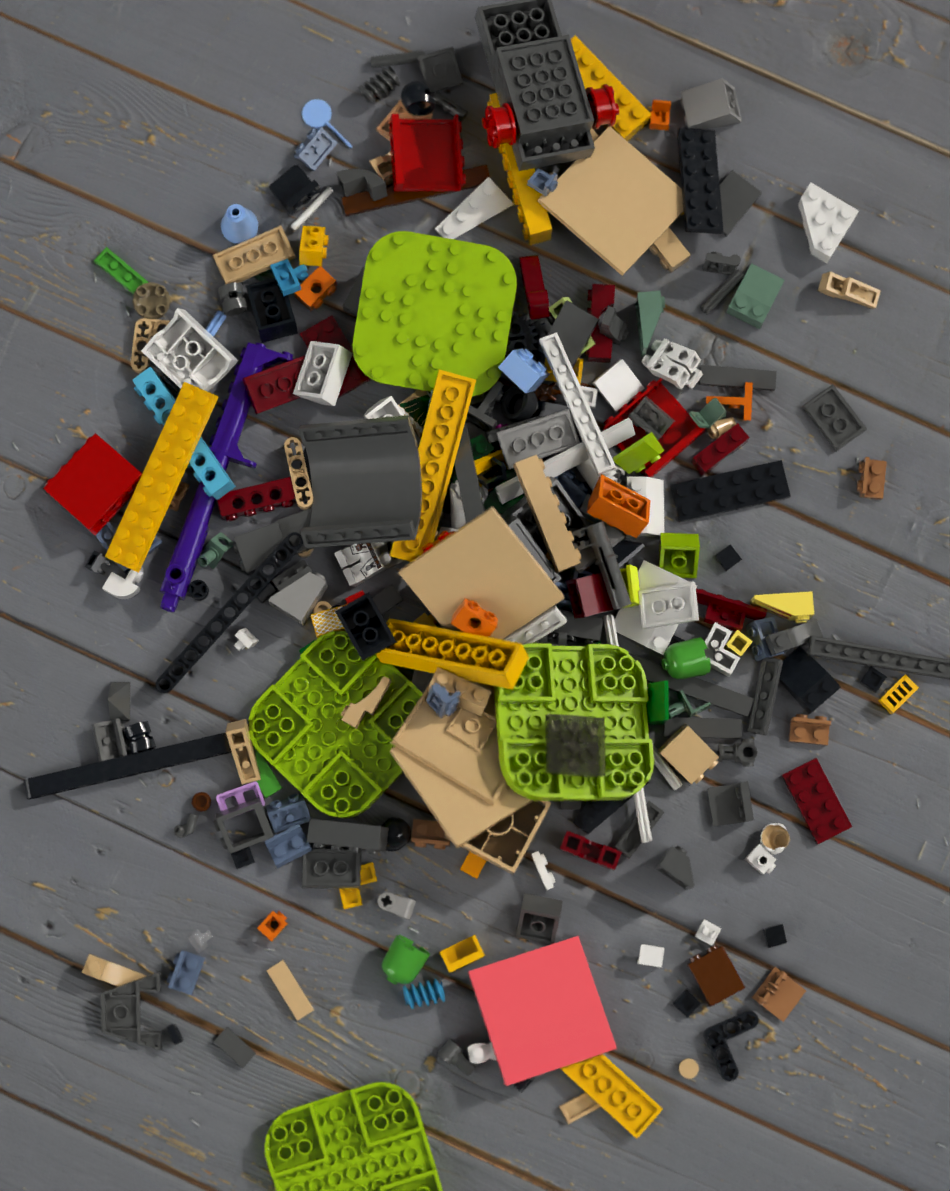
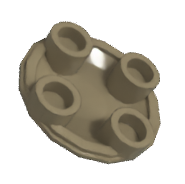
M149 282L137 287L132 302L138 315L145 319H158L168 311L170 297L163 285Z

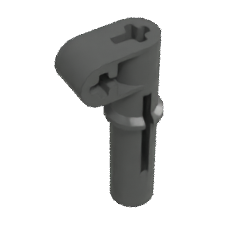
M604 522L572 532L574 537L572 543L575 549L582 550L592 546L596 558L595 565H598L613 610L631 605L632 603L616 560L618 555L614 554ZM586 530L591 544H589L588 540H583L580 543H577L576 540L579 537L586 536Z

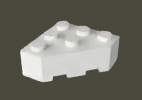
M810 183L802 195L798 206L802 215L811 254L828 263L859 211L815 184Z

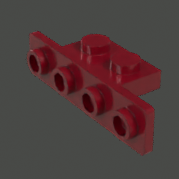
M696 589L697 603L707 606L704 618L706 623L712 625L717 623L729 630H739L741 632L745 617L760 620L764 619L767 614V610L760 606L749 605L740 600H733L723 595L709 593L703 589Z

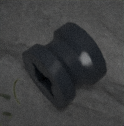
M194 580L190 583L188 590L193 599L201 601L207 598L209 588L204 581Z

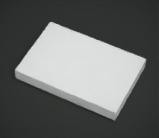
M695 582L638 591L642 629L699 621Z

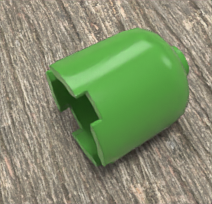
M700 637L669 645L664 653V659H662L663 669L667 670L668 674L674 679H686L710 673V657L706 658L704 649H707L704 640Z
M397 935L382 962V969L388 976L387 980L395 985L398 982L402 984L411 983L422 969L430 953L422 946L419 949L413 946L414 941L407 937Z

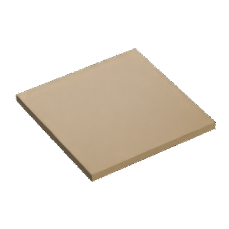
M608 127L593 142L595 149L592 156L576 160L557 179L558 185L553 192L550 191L547 196L542 195L537 202L623 276L684 212L682 189L613 128Z
M493 506L398 572L444 629L463 632L452 625L451 620L455 611L464 599L467 598L470 601H475L482 609L492 612L498 618L497 628L490 635V638L501 640L564 599L562 592ZM472 618V620L475 622L480 621L477 618Z
M470 681L492 691L481 716L456 706L457 710L452 715H445L443 718H440L426 702L429 694L427 693L428 685L391 744L493 805L507 784L501 772L499 762L494 686Z
M394 747L390 750L391 755L456 848L534 801L519 795L507 783L495 803L491 805L400 748Z

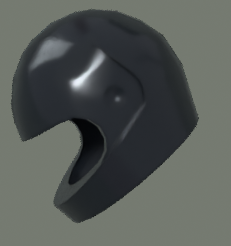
M412 81L404 86L401 91V101L409 114L423 116L430 114L435 109V100L430 96L431 91L426 84L420 81ZM422 101L428 102L430 106L420 108L419 103Z
M398 817L388 818L381 825L382 827L389 828L387 851H398L409 842L411 830L404 819Z

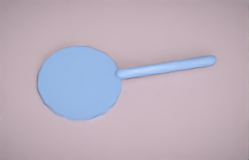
M320 99L307 102L302 111L305 123L313 128H321L327 125L349 148H352V145L329 123L332 112L328 103Z

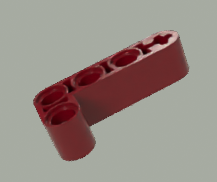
M539 256L519 257L530 320L549 317V299L547 289L544 286Z

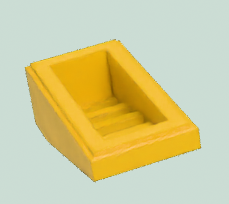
M905 674L878 702L890 714H893L919 687ZM903 681L912 688L910 691L902 684ZM898 686L906 693L905 696L897 689ZM893 691L901 698L900 701L892 694ZM888 696L896 703L895 706L887 699Z

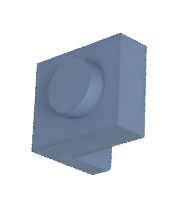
M538 168L528 180L527 185L542 195L547 196L550 191L553 192L556 189L558 174L554 172L551 176Z

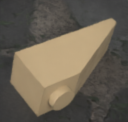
M246 719L227 723L226 735L241 783L246 784L261 780Z

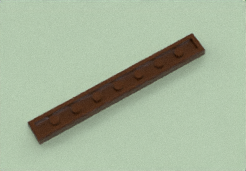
M487 164L462 170L466 174V184L462 186L461 191L478 187L488 177L490 178ZM393 186L386 187L388 196L373 201L368 191L341 198L345 216H351L458 191H394Z

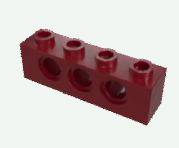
M291 477L229 491L217 501L222 519L234 521L238 519V516L245 515V517H250L262 510L264 512H271L275 510V507H291L296 502ZM273 492H280L281 496L279 499L273 500L271 499V494ZM260 496L262 497V502L260 504H253V498ZM236 501L244 502L243 507L240 509H235L234 503Z

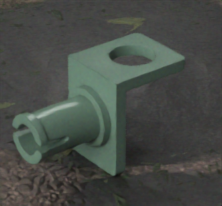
M713 398L700 412L690 411L689 415L698 427L709 429L717 420L726 417V410L717 398Z
M218 533L206 545L202 554L197 559L198 564L201 567L209 565L214 569L224 553L233 547L232 543L234 542L223 533ZM218 539L224 540L227 545L221 544Z
M681 690L677 694L679 701L669 706V718L671 719L684 711L690 718L708 709L711 703L708 702L693 710L683 690Z

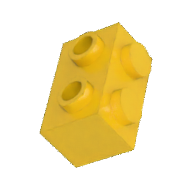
M303 226L299 248V265L322 266L323 259L327 258V248L325 246L329 244V235H325V227Z

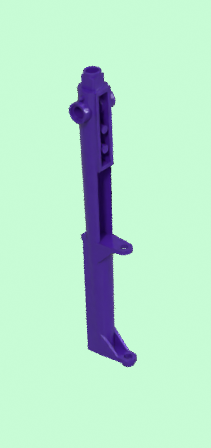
M248 342L247 347H243L240 358L243 359L241 364L236 366L234 372L236 376L235 381L230 383L228 393H230L229 398L223 402V415L218 417L216 435L212 434L209 443L211 445L209 447L225 472L229 461L250 468H256L257 466L255 462L243 458L237 446L251 405V400L242 379L261 372L263 369L279 361L288 362L294 360L291 353L285 351L279 353L267 349L261 343L252 344ZM215 474L210 476L209 481L214 479ZM202 481L197 487L160 588V592L164 594L160 608L172 613L177 609L179 600L184 601L197 565V559L201 554L209 531L208 523L216 502L213 496L209 497L203 490L205 485ZM175 575H181L180 578L173 579Z

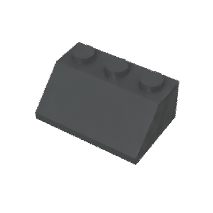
M672 846L666 850L655 866V869L685 890L692 889L694 881L690 859L686 856L687 852L679 846Z

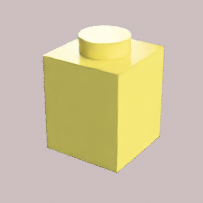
M736 630L726 642L724 649L741 657L753 641L739 630Z

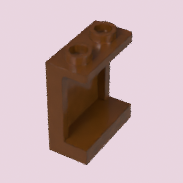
M717 945L706 949L707 954L700 956V954L693 956L689 959L690 963L687 964L710 1007L745 989L724 947H718Z

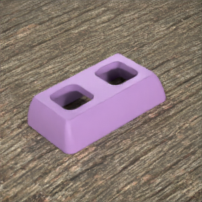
M255 781L218 794L216 800L220 811L228 809L225 799L231 796L236 797L238 805L246 802L243 793L251 789L254 790L256 798L260 797L264 806L265 802L258 783Z

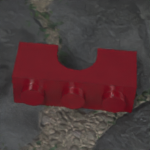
M737 423L695 455L691 463L704 476L731 453L733 454L746 444L750 437Z
M568 830L559 849L613 871L616 869L622 851L598 844Z

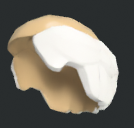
M780 823L768 824L763 828L760 835L762 847L774 855L781 853L790 841L786 827Z

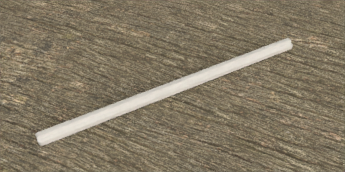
M612 614L605 615L603 621L607 644L619 646L614 616ZM642 788L634 794L641 842L648 843L652 841L644 790Z

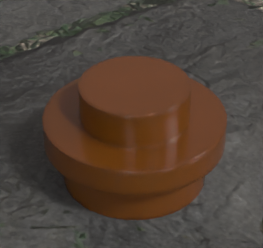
M205 792L196 793L192 798V806L197 811H206L211 806V798Z

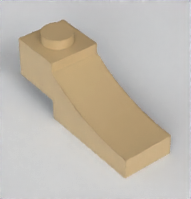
M833 272L822 274L818 292L832 298L848 300L871 309L876 308L881 291L851 277L844 278Z
M383 676L380 683L366 698L356 704L346 705L341 713V716H343L342 721L357 729L366 712L374 715L392 681Z
M89 954L82 971L86 975L116 986L147 976L92 954Z

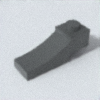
M608 306L601 324L600 333L611 339L612 343L620 346L621 340H626L629 330H626L627 323H624L617 316L615 308Z
M816 619L765 637L772 656L809 643L811 635L823 637Z

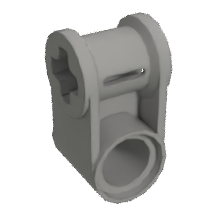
M387 892L382 893L377 900L380 909L408 920L411 918L416 903L415 900ZM388 896L392 904L384 907L381 898L385 899Z

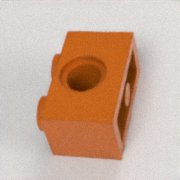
M319 266L300 285L301 290L294 292V295L308 310L312 311L314 308L318 309L323 304V299L327 295L331 296L336 291L337 282L323 267ZM316 286L322 288L319 293H313L312 289Z
M467 598L464 599L455 611L451 620V624L464 633L490 637L497 628L498 618L492 612L485 611L478 603ZM472 618H477L480 621L475 622L472 620Z

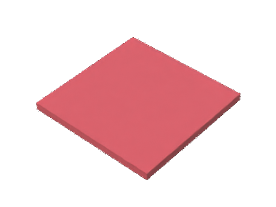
M579 936L468 971L505 1086L617 1049Z

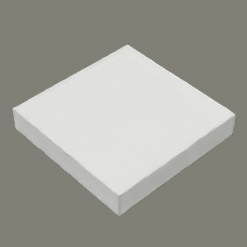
M619 359L592 382L614 412H617L624 404L632 400L638 392L645 389L623 359Z

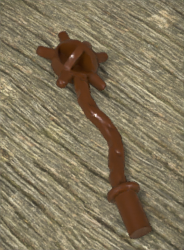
M555 382L550 385L542 383L534 392L539 401L550 399L554 402L556 398L552 395H562L560 390L552 389L556 385ZM586 383L580 384V386L596 388L594 385L591 386Z

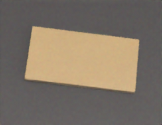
M278 226L212 255L225 284L242 282L271 269L270 265L285 259L290 261L296 258L282 226Z

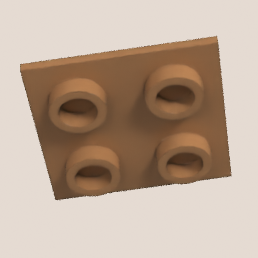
M774 967L752 998L784 1022L806 990L788 977L785 972Z

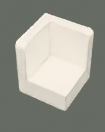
M642 944L637 964L662 967L664 948Z

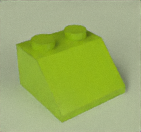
M650 432L612 459L628 474L633 471L637 474L646 468L645 463L649 461L654 463L660 459L661 456L659 454L664 449L654 434Z
M660 533L658 567L681 578H697L700 551L699 534Z

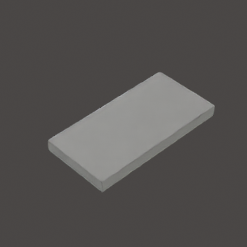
M569 408L496 432L507 469L514 468L513 465L516 462L537 455L539 459L568 450L580 443Z

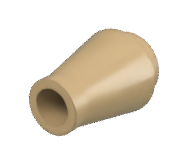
M733 417L717 420L709 429L707 428V432L712 439H718L736 425Z

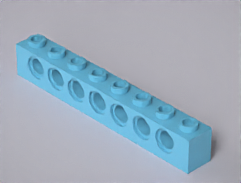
M150 366L132 381L136 385L134 389L140 397L143 395L146 399L144 401L146 407L150 411L153 410L155 412L153 417L157 423L164 426L176 399L157 372ZM155 389V392L150 394L151 390ZM162 403H165V406L163 408H160V405ZM200 437L188 467L194 469L193 475L199 483L202 481L205 485L203 487L205 493L209 497L213 496L218 500L236 486L203 438ZM202 460H205V463L202 466H199V463ZM215 474L214 479L209 481L210 476Z

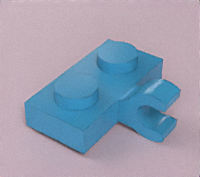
M285 259L270 265L283 296L300 291L301 286L298 279L306 280L309 277L305 264L292 269L289 260Z

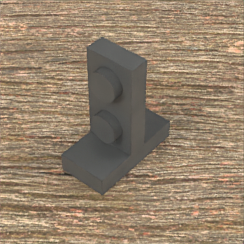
M497 381L478 409L470 405L466 420L486 432L494 430L497 421L489 416L494 410L493 405L496 401L499 403L504 395V384Z

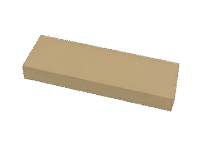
M284 960L266 970L297 1021L314 1011V1008Z

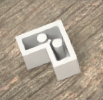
M714 623L704 641L707 646L704 652L706 658L710 657L711 668L729 677L740 657L723 649L732 631Z

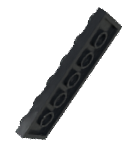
M679 128L677 135L685 232L722 234L724 230L715 130Z
M782 460L676 483L670 486L679 522L791 497Z

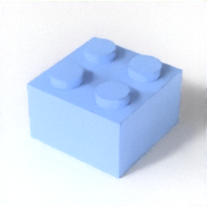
M517 349L513 350L498 368L523 392L536 391L550 375L546 371L547 367L541 362L537 363L529 350Z

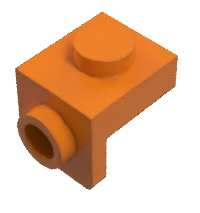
M652 101L650 129L668 131L671 101Z

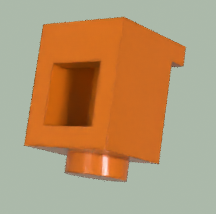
M272 911L257 929L273 942L288 925L286 922L287 917L280 911L277 913ZM273 921L278 922V927L275 929L271 927Z

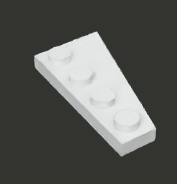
M488 177L435 230L443 238L455 239L511 207L514 203Z

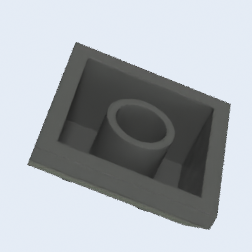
M524 893L516 937L554 944L563 901Z

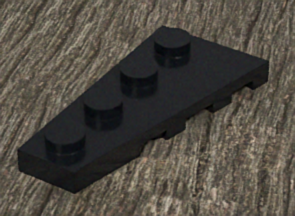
M634 795L622 800L588 801L573 824L589 834Z

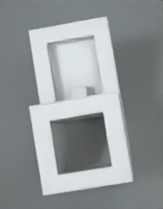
M141 567L139 573L130 570L125 579L111 572L102 589L119 599L132 598L141 590L135 584L136 582L139 583L143 578L144 569Z

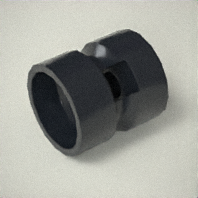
M148 721L139 722L124 728L127 739L131 740L129 747L132 754L156 748L153 737L149 736L151 729Z

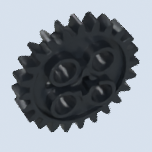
M518 311L512 315L508 337L516 339L525 336V339L511 341V345H507L505 359L515 350L516 345L519 343L524 344L525 349L531 353L532 351H538L534 347V344H539V341L534 339L539 336L538 333H533L536 326H529L532 322L530 319L525 322V314L519 318ZM514 325L521 327L518 334L511 333V328Z

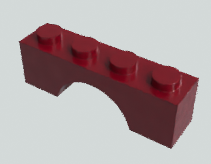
M592 284V290L588 289L587 301H591V308H587V312L599 319L608 306L613 307L615 285ZM597 324L591 335L595 345L585 351L584 356H588V362L610 363L612 340L600 333V328Z

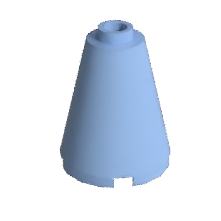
M233 204L228 207L222 218L221 230L228 241L239 244L257 235L258 220L254 213L239 204Z

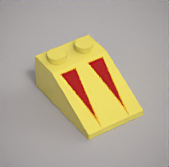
M812 591L754 595L750 600V605L760 606L766 609L767 612L789 621H795L796 624L807 623V620H810L814 615Z

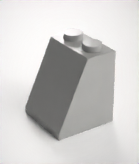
M723 78L681 92L682 98L680 102L686 113L684 121L689 128L710 129L742 122L735 89Z
M308 572L270 597L268 601L273 608L304 626L316 604L328 589L324 576L317 572L315 574Z

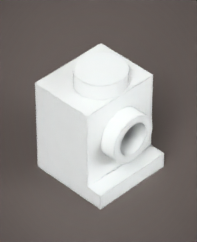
M757 844L745 858L762 875L765 872L769 874L776 867L774 864L776 859L761 844ZM760 857L766 858L765 864L760 863Z

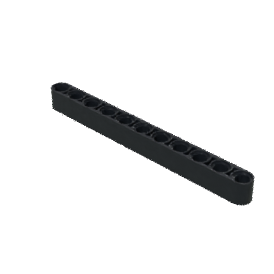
M291 532L282 540L165 669L156 681V689L159 692L168 693L176 686L301 548L303 540L300 533ZM293 535L300 538V543L297 546H292L289 543V538ZM285 550L287 552L286 559H277V551ZM266 564L273 565L274 572L272 574L264 573L263 567ZM254 578L261 581V586L257 589L250 586V581ZM238 594H247V602L240 603L237 600ZM227 607H232L235 610L233 617H227L224 614V610ZM213 622H220L222 629L218 632L212 630L211 624ZM199 637H208L209 644L206 646L200 645L198 642ZM193 650L196 653V658L188 660L185 653ZM174 665H181L183 672L175 674L172 667ZM160 680H169L170 687L162 688L159 684Z
M221 733L36 776L23 781L27 799L29 800L232 753L226 733Z

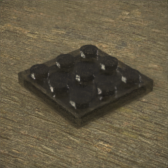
M547 714L546 774L601 778L606 776L604 718Z

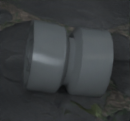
M229 283L218 288L220 300L224 301L222 308L225 316L238 315L248 310L246 300L242 298L244 292L241 283Z

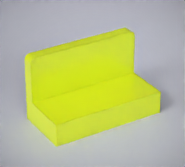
M629 564L626 565V568L620 569L632 604L622 608L639 606L638 591L640 586L637 567Z

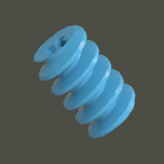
M435 978L433 985L427 980L425 987L421 982H418V988L411 984L410 990L405 985L403 986L406 1005L409 1004L411 1009L415 1008V1003L422 1007L423 1001L429 1006L431 999L437 1004L439 997L442 1002H445L442 980L439 983Z

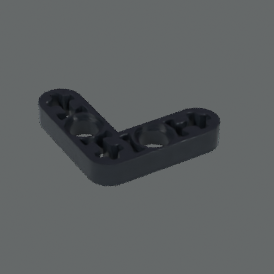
M745 1011L710 1026L704 1033L705 1040L719 1073L726 1081H734L739 1074L726 1040L757 1026L759 1018L753 1011ZM747 1014L750 1017L754 1016L753 1024L745 1023L742 1025L744 1029L741 1030L737 1018H740V1021H744L747 1019ZM734 1022L737 1025V1030L734 1033L727 1032V1023ZM711 1030L719 1033L716 1038L718 1042L722 1041L723 1045H717L712 1048V1044H715L712 1038L709 1039L708 1037L711 1034ZM719 1048H724L727 1051L726 1058L722 1060L716 1056V1051ZM731 1060V1063H727L729 1068L735 1071L732 1073L731 1078L728 1075H724V1072L727 1071L725 1065L721 1067L719 1063Z

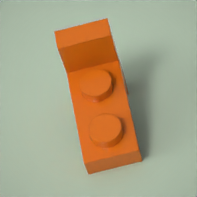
M745 382L744 397L706 396V404L713 398H717L721 404H729V408L740 409V405H744L743 420L751 421L753 382Z

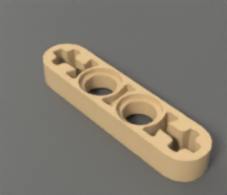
M290 437L285 441L284 448L298 507L307 510L312 507L313 494L302 445L298 438ZM290 443H294V445H296L295 449L297 455L293 456L292 449L288 448L290 447ZM300 460L302 467L294 469L291 466L292 462ZM298 478H304L306 485L298 487L295 482ZM305 491L306 498L310 499L307 501L308 504L300 502L302 500L301 492Z

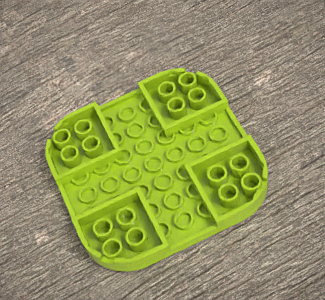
M409 231L393 232L378 240L370 249L365 261L352 339L353 357L363 374L378 383L431 392L434 389L438 370L440 369L476 379L472 397L488 391L497 382L502 373L498 367L505 360L517 288L516 273L510 260L502 252L491 246Z
M331 631L317 638L300 655L301 658L275 685L272 684L256 701L248 719L249 736L256 750L318 810L332 817L350 818L368 810L403 773V770L390 753V750L396 747L391 742L423 693L395 666L381 663L376 654L362 661L346 631ZM383 676L392 681L374 715L366 712L357 729L342 721L343 716H341V713L346 705L356 704L366 698L380 683Z
M547 643L523 644L529 659L514 688L508 689L494 686L499 762L501 772L508 785L519 795L535 801L622 800L639 792L650 780L654 768L652 739H649L646 703L648 702L647 681L639 661H635L628 654L627 650L609 644H588L587 646H552V644Z
M390 1082L369 1083L293 1107L275 1119L266 1135L265 1156L276 1191H443L418 1106L405 1089Z

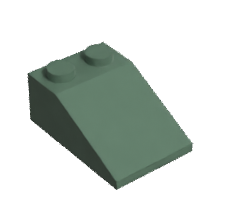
M751 263L726 313L760 329L785 280Z
M661 291L637 293L635 308L641 357L646 355L660 315L664 312L665 298L661 296Z

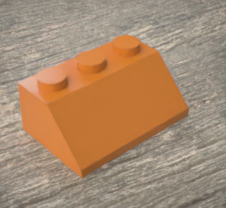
M601 474L588 500L587 513L594 518L606 522L609 526L623 531L626 535H631L637 539L649 523L651 500Z

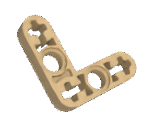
M143 318L136 322L131 356V367L136 373L141 374L149 368L150 361L147 356H142V362L145 365L138 369L137 365H135V363H139L138 355L145 354L137 349V344L141 341L148 343L158 333V327L160 325L167 326L170 321ZM143 324H146L149 328L145 329V337H142V330L139 328Z

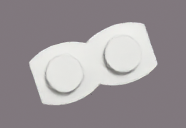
M491 1041L487 1044L478 1042L468 1046L471 1063H483L488 1059L497 1060Z

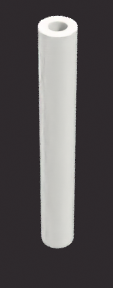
M329 186L290 226L292 230L296 231L333 193Z

